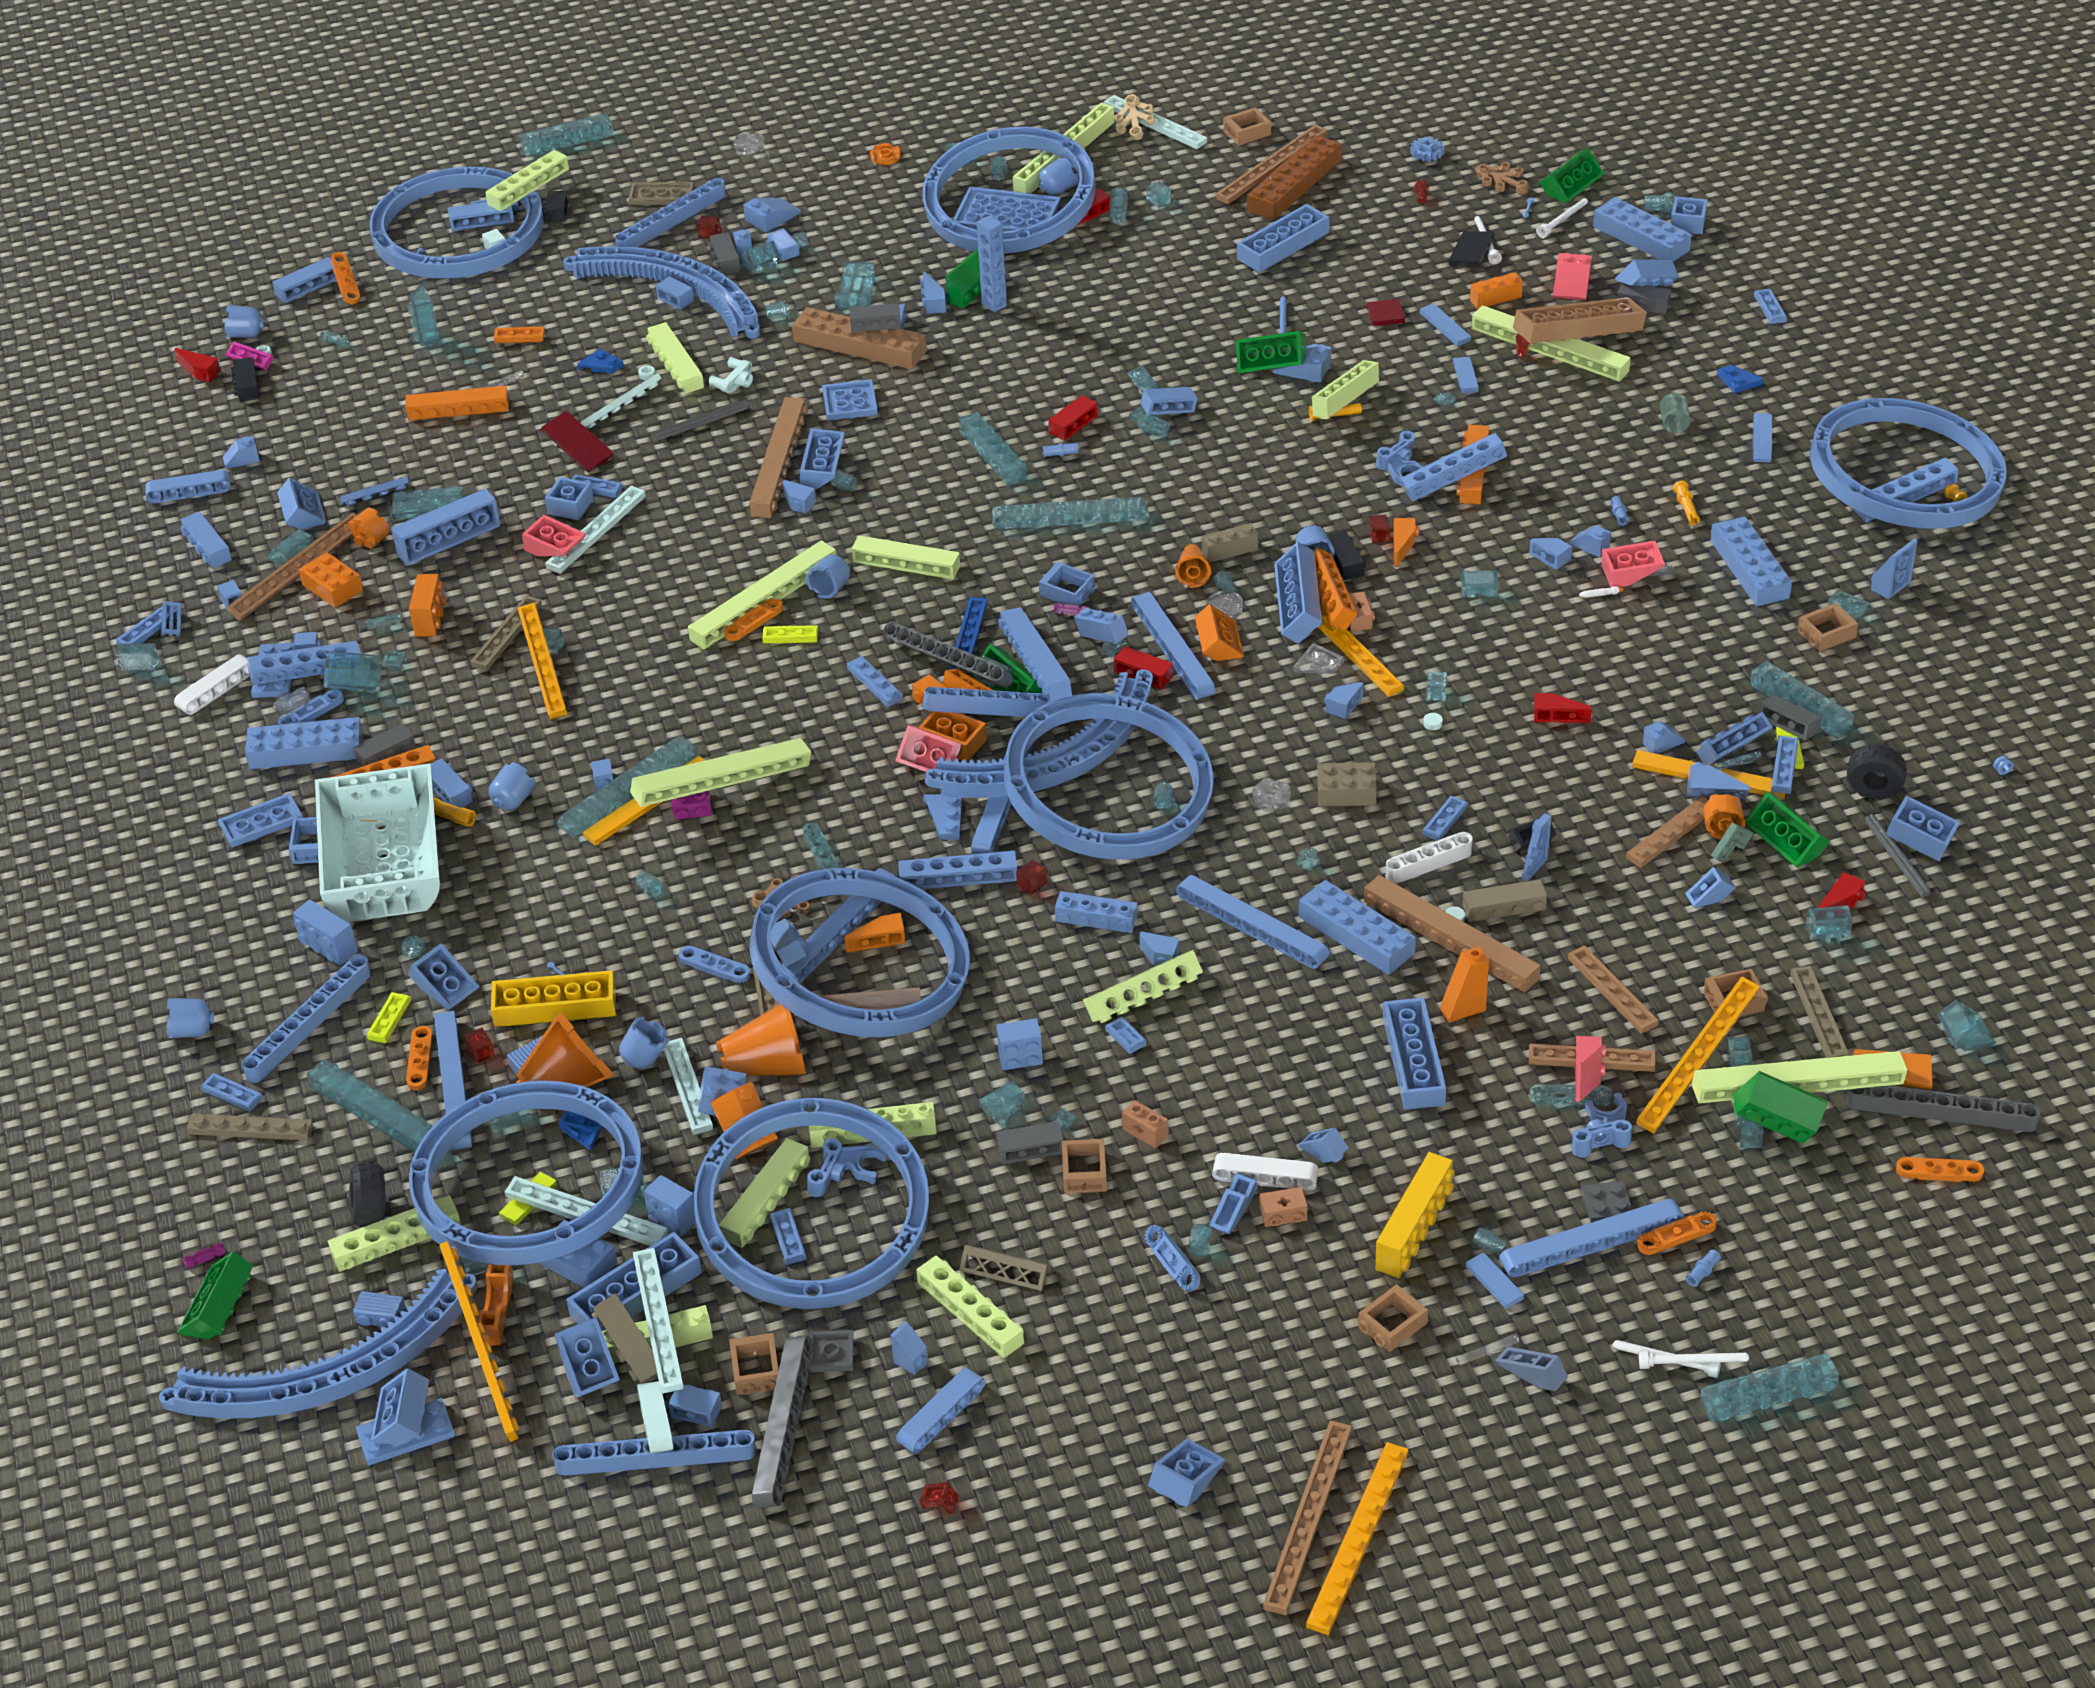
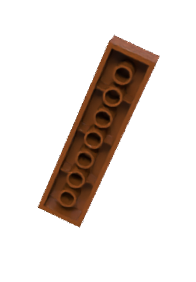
M1314 135L1247 194V211L1274 221L1342 160V144L1320 135Z

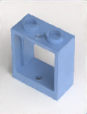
M1057 562L1039 581V596L1062 603L1063 605L1080 606L1096 588L1094 575ZM1063 580L1080 588L1073 593L1059 588L1057 585Z
M317 817L293 818L289 845L292 864L319 862L318 843L300 844L301 835L317 834Z

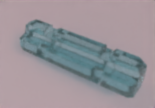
M323 330L320 333L323 340L347 347L350 343L348 337L327 330Z
M399 613L392 614V616L377 617L375 620L373 618L366 620V627L368 630H372L375 627L390 626L392 623L394 625L400 624L401 616Z

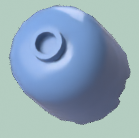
M1065 157L1059 158L1041 170L1038 177L1039 188L1050 196H1057L1077 185L1079 181L1077 173L1074 174L1071 169L1073 167L1072 163Z
M230 304L227 306L226 312H229V315L224 323L227 337L251 339L257 337L261 329H264L265 320L262 319L260 311L256 308Z
M1307 526L1297 534L1296 542H1300L1313 551L1318 547L1331 553L1332 557H1334V547L1326 531L1320 526Z
M827 555L809 570L806 575V583L810 590H814L819 594L818 597L824 599L832 598L848 581L850 576L849 566L840 556Z
M514 762L510 765L506 763L488 789L489 797L495 807L510 811L514 810L536 788L535 778H530L526 774L527 769Z
M168 998L167 1009H170V1018H167L168 1038L201 1037L207 1034L210 1024H214V1012H210L207 1002L202 999Z
M637 1017L631 1024L619 1046L620 1055L627 1066L637 1069L649 1068L669 1043L670 1039L666 1037L668 1032L656 1021L653 1020L650 1023L644 1021L645 1017Z

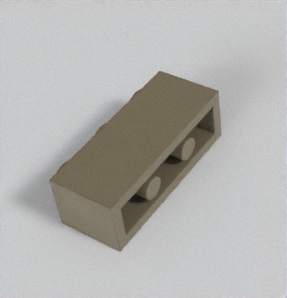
M1252 523L1202 536V552L1209 563L1258 550V533Z

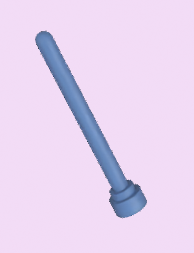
M1284 296L1280 298V333H1286L1287 299Z

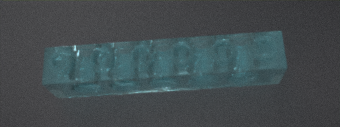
M607 113L519 134L518 136L520 148L525 157L614 134L612 122Z
M975 412L959 418L961 434L1007 486L1026 480V464L1022 463L1018 455L1010 449V446L1002 440L1000 435H997L994 428L989 426L984 417Z
M1765 661L1751 671L1750 685L1768 697L1776 695L1821 716L1819 728L1836 739H1839L1853 729L1855 714L1770 662Z
M1728 1037L1726 1047L1727 1067L1753 1065L1749 1037ZM1735 1114L1740 1148H1761L1764 1133L1763 1126Z
M1826 1353L1703 1387L1700 1403L1711 1423L1719 1420L1724 1421L1740 1414L1745 1415L1758 1409H1767L1776 1404L1788 1403L1794 1399L1809 1397L1823 1391H1831L1837 1388L1839 1373Z

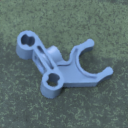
M1411 431L1401 432L1399 442L1392 448H1379L1376 458V467L1380 470H1388L1394 482L1402 487L1400 479L1403 477L1402 473L1414 472L1423 467L1416 461H1410L1415 441V434Z
M1621 1093L1614 1094V1104L1618 1108L1613 1111H1600L1595 1108L1592 1100L1585 1101V1111L1589 1114L1591 1121L1587 1124L1586 1128L1573 1132L1572 1153L1580 1158L1587 1157L1591 1154V1149L1610 1144L1618 1148H1626L1631 1144L1632 1125L1626 1121L1627 1103L1622 1098Z
M834 1138L827 1139L823 1143L824 1164L821 1170L814 1169L808 1173L807 1191L813 1197L823 1196L832 1180L841 1182L847 1169L851 1170L852 1175L857 1180L874 1184L876 1182V1172L863 1169L860 1163L866 1158H877L884 1162L887 1160V1154L873 1145L842 1147L839 1140Z

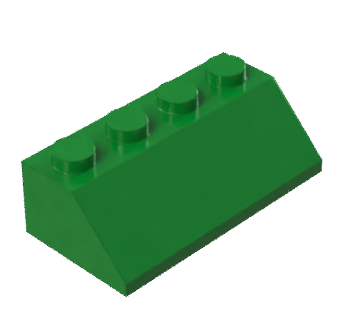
M1587 147L1572 156L1539 181L1548 196L1567 203L1605 173Z
M978 248L946 275L947 303L965 308L981 294Z
M1301 331L1236 340L1238 373L1303 365L1307 352L1306 334Z
M992 644L988 645L981 658L995 663L1013 675L1011 685L1003 688L971 675L994 691L1043 694L1042 688L1038 687L1037 680L1033 679L1032 673H1029L1027 668L1004 649Z
M1768 791L1745 820L1747 826L1797 868L1819 857L1831 842V840L1781 798Z
M1758 1071L1733 1094L1736 1115L1802 1144L1817 1132L1827 1107V1100L1761 1071Z
M234 1251L211 1265L177 1333L207 1340L215 1335L219 1336L226 1327V1324H224L226 1319L234 1312L235 1308L233 1305L243 1294V1286L248 1283L252 1276L250 1272L254 1265Z

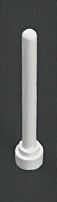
M1586 198L1582 199L1550 223L1541 224L1536 229L1537 235L1541 238L1547 237L1552 228L1585 206L1588 200Z
M1476 216L1475 222L1479 231H1486L1481 218ZM1491 243L1488 249V259L1491 264H1498L1502 260V256L1498 250L1494 249Z
M1619 1340L1613 1343L1615 1349L1639 1354V1351H1649L1653 1355H1673V1353ZM1721 1362L1677 1363L1704 1370V1373L1714 1378H1718Z
M1639 1351L1640 1369H1649L1654 1364L1747 1362L1749 1360L1747 1353L1653 1355L1649 1351Z

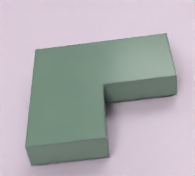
M1731 823L1711 856L1725 862L1734 847L1744 849L1754 833L1749 829Z

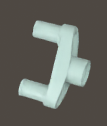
M730 357L728 367L734 368V370L728 377L722 379L712 375L709 378L710 386L719 388L726 393H731L740 386L748 388L753 380L751 374L752 363L747 360L742 361Z

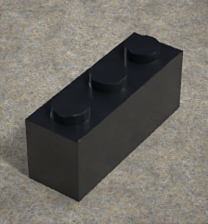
M248 357L233 360L234 367H231L234 395L238 396L239 402L260 399L254 358Z
M1342 530L1327 534L1334 547L1333 559L1343 581L1364 576V568H1366L1365 559L1361 558L1358 547H1355L1353 538L1348 535L1347 531Z

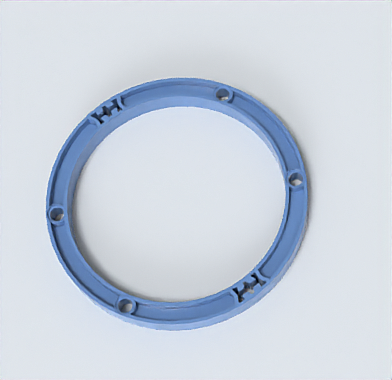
M1010 127L978 134L960 142L944 153L928 172L923 186L926 216L932 228L944 240L960 248L975 251L978 248L977 230L955 222L946 215L939 205L940 195L946 182L965 164L992 152L1015 148L1043 150L1058 155L1061 158L1065 157L1072 163L1080 177L1078 188L1069 203L1049 219L1027 228L1005 231L1002 234L1004 254L1025 251L1045 245L1074 228L1092 206L1096 192V182L1090 157L1074 140L1047 129Z
M455 167L429 172L400 184L378 202L370 217V232L373 246L380 258L388 265L415 276L459 278L481 274L512 262L534 245L544 225L541 199L536 190L520 199L519 202L527 210L523 224L513 235L493 247L460 256L436 257L421 255L399 247L388 237L387 229L397 213L410 203L436 192L457 188L491 189L513 175L506 171L486 167Z
M1872 398L1841 405L1821 419L1815 430L1810 449V460L1816 476L1834 496L1848 506L1868 516L1907 527L1949 528L1976 521L1996 506L2006 480L2007 470L2004 458L1995 443L1983 431L1956 414L1929 404L1911 400ZM1868 422H1900L1924 427L1954 440L1968 450L1982 467L1986 485L1975 495L1953 503L1918 504L1900 501L1874 492L1846 474L1835 461L1830 449V442L1841 431Z
M1106 693L1072 695V697L1051 701L1037 708L1021 721L1008 743L1004 763V783L1008 797L1018 814L1031 828L1047 840L1079 854L1096 858L1126 860L1153 856L1165 852L1182 843L1195 832L1203 821L1209 807L1213 789V770L1209 756L1196 735L1168 712L1131 697ZM1081 719L1122 721L1152 732L1176 750L1187 765L1192 777L1193 796L1184 810L1175 818L1150 830L1135 833H1107L1090 830L1061 818L1037 798L1027 782L1023 759L1027 750L1037 738L1061 724Z
M856 868L816 870L793 877L780 884L760 904L754 918L750 936L749 949L753 968L765 989L774 999L795 1015L812 1024L834 1032L861 1037H890L908 1034L928 1027L940 1020L955 1006L960 998L970 964L969 948L964 932L953 915L940 902L922 889L904 880L884 873ZM828 895H858L878 899L907 911L933 932L944 949L948 963V975L940 987L931 995L907 1006L874 1010L841 1005L807 990L784 970L772 947L771 930L785 912L809 899Z
M529 1081L515 1083L472 1097L456 1106L437 1121L426 1133L413 1156L409 1173V1188L420 1224L438 1244L448 1241L451 1248H456L459 1256L481 1263L494 1265L532 1264L555 1259L579 1250L600 1238L619 1222L631 1207L640 1189L644 1169L640 1139L632 1120L617 1103L607 1096L590 1088L566 1082ZM530 1109H557L577 1113L596 1121L606 1128L621 1148L622 1156L619 1172L612 1186L602 1199L574 1220L547 1231L520 1236H497L473 1231L446 1216L432 1197L434 1175L447 1151L472 1129L505 1114Z
M802 1098L782 1101L758 1109L738 1120L709 1149L699 1169L694 1189L695 1223L698 1236L704 1251L717 1270L740 1290L755 1298L779 1306L797 1309H820L845 1305L871 1295L886 1286L904 1270L916 1254L925 1234L928 1221V1181L920 1157L909 1140L893 1124L878 1114L852 1103L826 1098ZM810 1125L847 1130L862 1136L878 1146L897 1166L906 1184L909 1197V1207L904 1225L897 1238L882 1255L865 1267L850 1274L816 1281L783 1278L765 1272L750 1264L727 1242L719 1228L714 1211L715 1196L720 1180L728 1166L744 1149L771 1133L787 1128Z

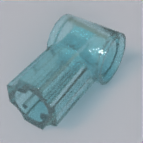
M1666 192L1659 196H1645L1644 210H1663L1666 213H1672L1675 195L1672 192Z

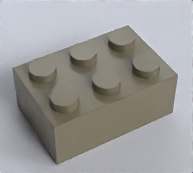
M1375 762L1317 763L1318 806H1376Z

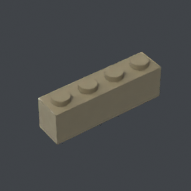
M1539 879L1464 891L1462 906L1468 922L1546 910L1547 895Z
M616 1293L594 1306L593 1310L595 1312L591 1315L593 1318L597 1317L599 1325L602 1323L607 1331L603 1334L609 1343L615 1342L618 1350L615 1352L622 1363L627 1361L631 1367L627 1371L634 1382L639 1380L642 1383L656 1374L657 1369L653 1351Z

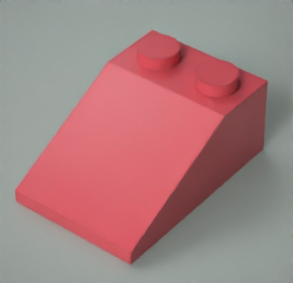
M1559 253L1553 298L1586 301L1592 256Z
M546 515L540 517L522 534L524 550L536 556H565L586 537V533Z
M1656 541L1602 549V568L1610 588L1613 586H1629L1665 566Z
M908 724L895 761L927 772L929 769H936L937 760L940 757H943L944 761L950 758L951 762H954L958 756L961 744Z
M1576 1036V1102H1580L1600 1085L1601 1076H1605V1063H1601V1057H1606V1045L1602 1044V1037Z

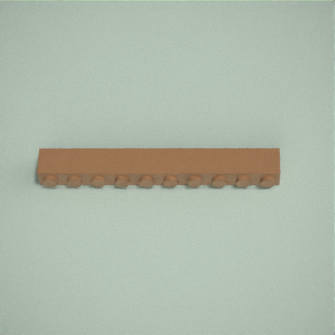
M784 397L749 502L751 517L772 518L773 512L777 509V500H780V490L783 489V481L787 478V469L791 466V457H794V447H797L798 436L801 435V426H804V416L808 414V406L805 405L804 398Z
M1378 875L1364 887L1365 903L1394 918L1401 924L1410 927L1417 933L1424 935L1433 942L1440 944L1447 950L1460 956L1461 952L1480 946L1489 959L1488 972L1512 985L1514 988L1525 993L1539 980L1540 965L1388 879Z

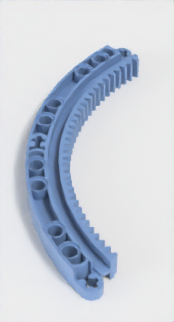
M607 246L578 248L576 256L566 257L563 261L565 270L573 271V276L576 279L579 276L584 278L586 275L588 277L592 275L597 277L600 274L603 277L604 274H607V276L619 274L621 277L625 274L626 277L629 275L635 277L637 275L638 278L642 276L644 279L649 277V280L655 278V281L660 279L661 282L670 276L692 287L695 296L698 295L707 304L710 303V306H713V309H716V312H719V315L726 322L731 336L738 337V331L742 330L745 331L746 337L750 339L760 336L757 313L747 295L725 275L696 260L655 249Z
M1144 669L1139 670L1136 673L1135 679L1127 678L1128 672L1119 673L1118 682L1113 694L1131 697L1148 703L1153 678L1152 673ZM1094 719L1093 722L1089 723V726H1085L1084 730H1080V734L1075 733V737L1070 736V740L1065 739L1064 743L1059 742V745H1053L1052 749L1047 747L1046 751L1040 750V754L1035 751L1034 756L1028 753L1027 758L1024 757L1023 767L1030 788L1035 792L1053 787L1076 778L1096 767L1116 752L1132 734L1136 725L1117 720ZM940 757L937 760L936 769H929L925 775L926 785L932 788H940L942 796L990 798L1008 795L1004 783L1005 762L1002 758L999 759V762L992 759V763H989L988 760H985L984 763L980 760H977V763L970 760L967 763L965 759L959 763L958 759L951 762L950 758L944 761L943 757Z
M446 1269L436 1270L437 1276H432L433 1282L427 1283L428 1288H423V1294L417 1295L418 1300L412 1301L413 1306L406 1307L407 1312H400L401 1318L395 1316V1323L388 1322V1328L382 1326L381 1333L373 1332L375 1337L367 1336V1342L360 1340L358 1347L352 1344L350 1351L344 1348L343 1354L335 1352L334 1358L327 1355L326 1361L319 1358L318 1364L310 1361L308 1367L303 1363L300 1369L293 1366L292 1371H289L286 1367L283 1373L276 1369L274 1374L271 1375L270 1371H267L264 1376L261 1371L256 1376H253V1373L250 1372L247 1377L244 1376V1373H241L239 1377L232 1373L228 1377L227 1372H224L221 1377L218 1372L211 1376L210 1371L203 1375L202 1370L195 1373L194 1368L187 1371V1368L184 1366L177 1372L178 1380L173 1386L174 1388H166L160 1393V1403L166 1410L193 1416L256 1418L305 1410L346 1397L399 1370L427 1349L462 1313V1308L451 1276L448 1275ZM465 1274L464 1284L469 1285L472 1295H474L478 1288L476 1278L472 1274Z

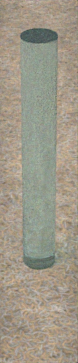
M1756 751L1718 762L1711 766L1722 770L1761 758V753Z

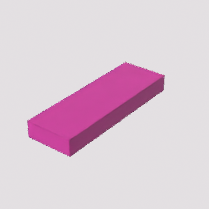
M234 341L226 353V356L233 360L253 357L255 367L267 371L274 359L271 354Z

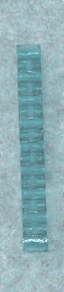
M1143 497L1003 505L993 508L992 524L997 529L1140 521L1145 520L1149 515L1148 502Z
M683 736L674 738L562 814L557 821V827L569 836L576 837L633 798L630 793L632 778L680 766L695 754L696 745Z

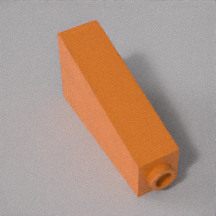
M1480 946L1463 951L1460 954L1440 1005V1010L1449 1023L1486 1011L1489 959Z
M1854 1049L1853 1055L1885 1053L1888 1051ZM1901 1053L1907 1068L1904 1084L1891 1086L1932 1091L1931 1055Z

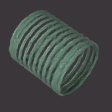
M1672 393L1662 398L1660 410L1664 428L1672 433H1679L1687 429L1690 425V414L1686 398L1678 393Z

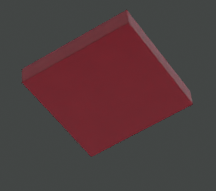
M1399 299L1366 302L1372 326L1405 323V316Z

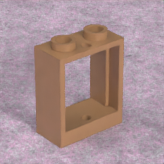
M1256 107L1223 118V131L1238 146L1271 135V121ZM1254 122L1256 123V125H1252V126H1249V127H1246V128H1243V129L1241 128L1242 126H1245V125H1248V124H1251V123H1254Z
M1837 603L1801 616L1799 618L1798 632L1821 652L1856 638L1858 623ZM1831 621L1837 627L1822 634L1815 626Z
M1752 969L1705 978L1703 992L1714 1013L1725 1000L1721 992L1731 991L1741 977L1760 986L1759 991L1741 1016L1765 1011L1768 995L1765 990L1763 991L1758 976H1755Z
M1104 1139L1062 1141L1064 1194L1107 1191ZM1100 1155V1171L1069 1173L1068 1157Z
M1396 1284L1359 1312L1358 1327L1364 1334L1372 1337L1380 1347H1384L1387 1351L1391 1352L1427 1324L1428 1309ZM1393 1305L1407 1316L1408 1319L1389 1332L1374 1318Z
M768 1333L730 1339L737 1395L774 1390L779 1371L774 1334ZM771 1354L773 1371L740 1376L738 1359Z

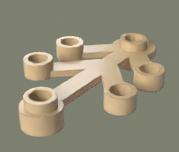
M1131 94L1125 98L1124 108L1114 116L1118 124L1116 130L1118 134H1124L1126 132L1125 127L1132 120V128L1129 131L1132 139L1140 140L1143 136V131L1139 126L1138 118L1145 120L1147 125H1153L1156 120L1150 114L1154 112L1151 104L1142 103L1136 95ZM1136 107L1143 109L1145 113L1137 111ZM1130 110V113L1124 119V115Z

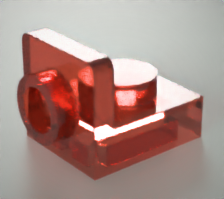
M948 1482L927 1484L924 1486L919 1504L923 1509L943 1507L948 1514H953L959 1495Z

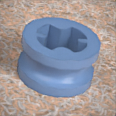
M2003 755L1995 760L1993 766L2000 775H2005L2012 770L2014 764L2008 756Z

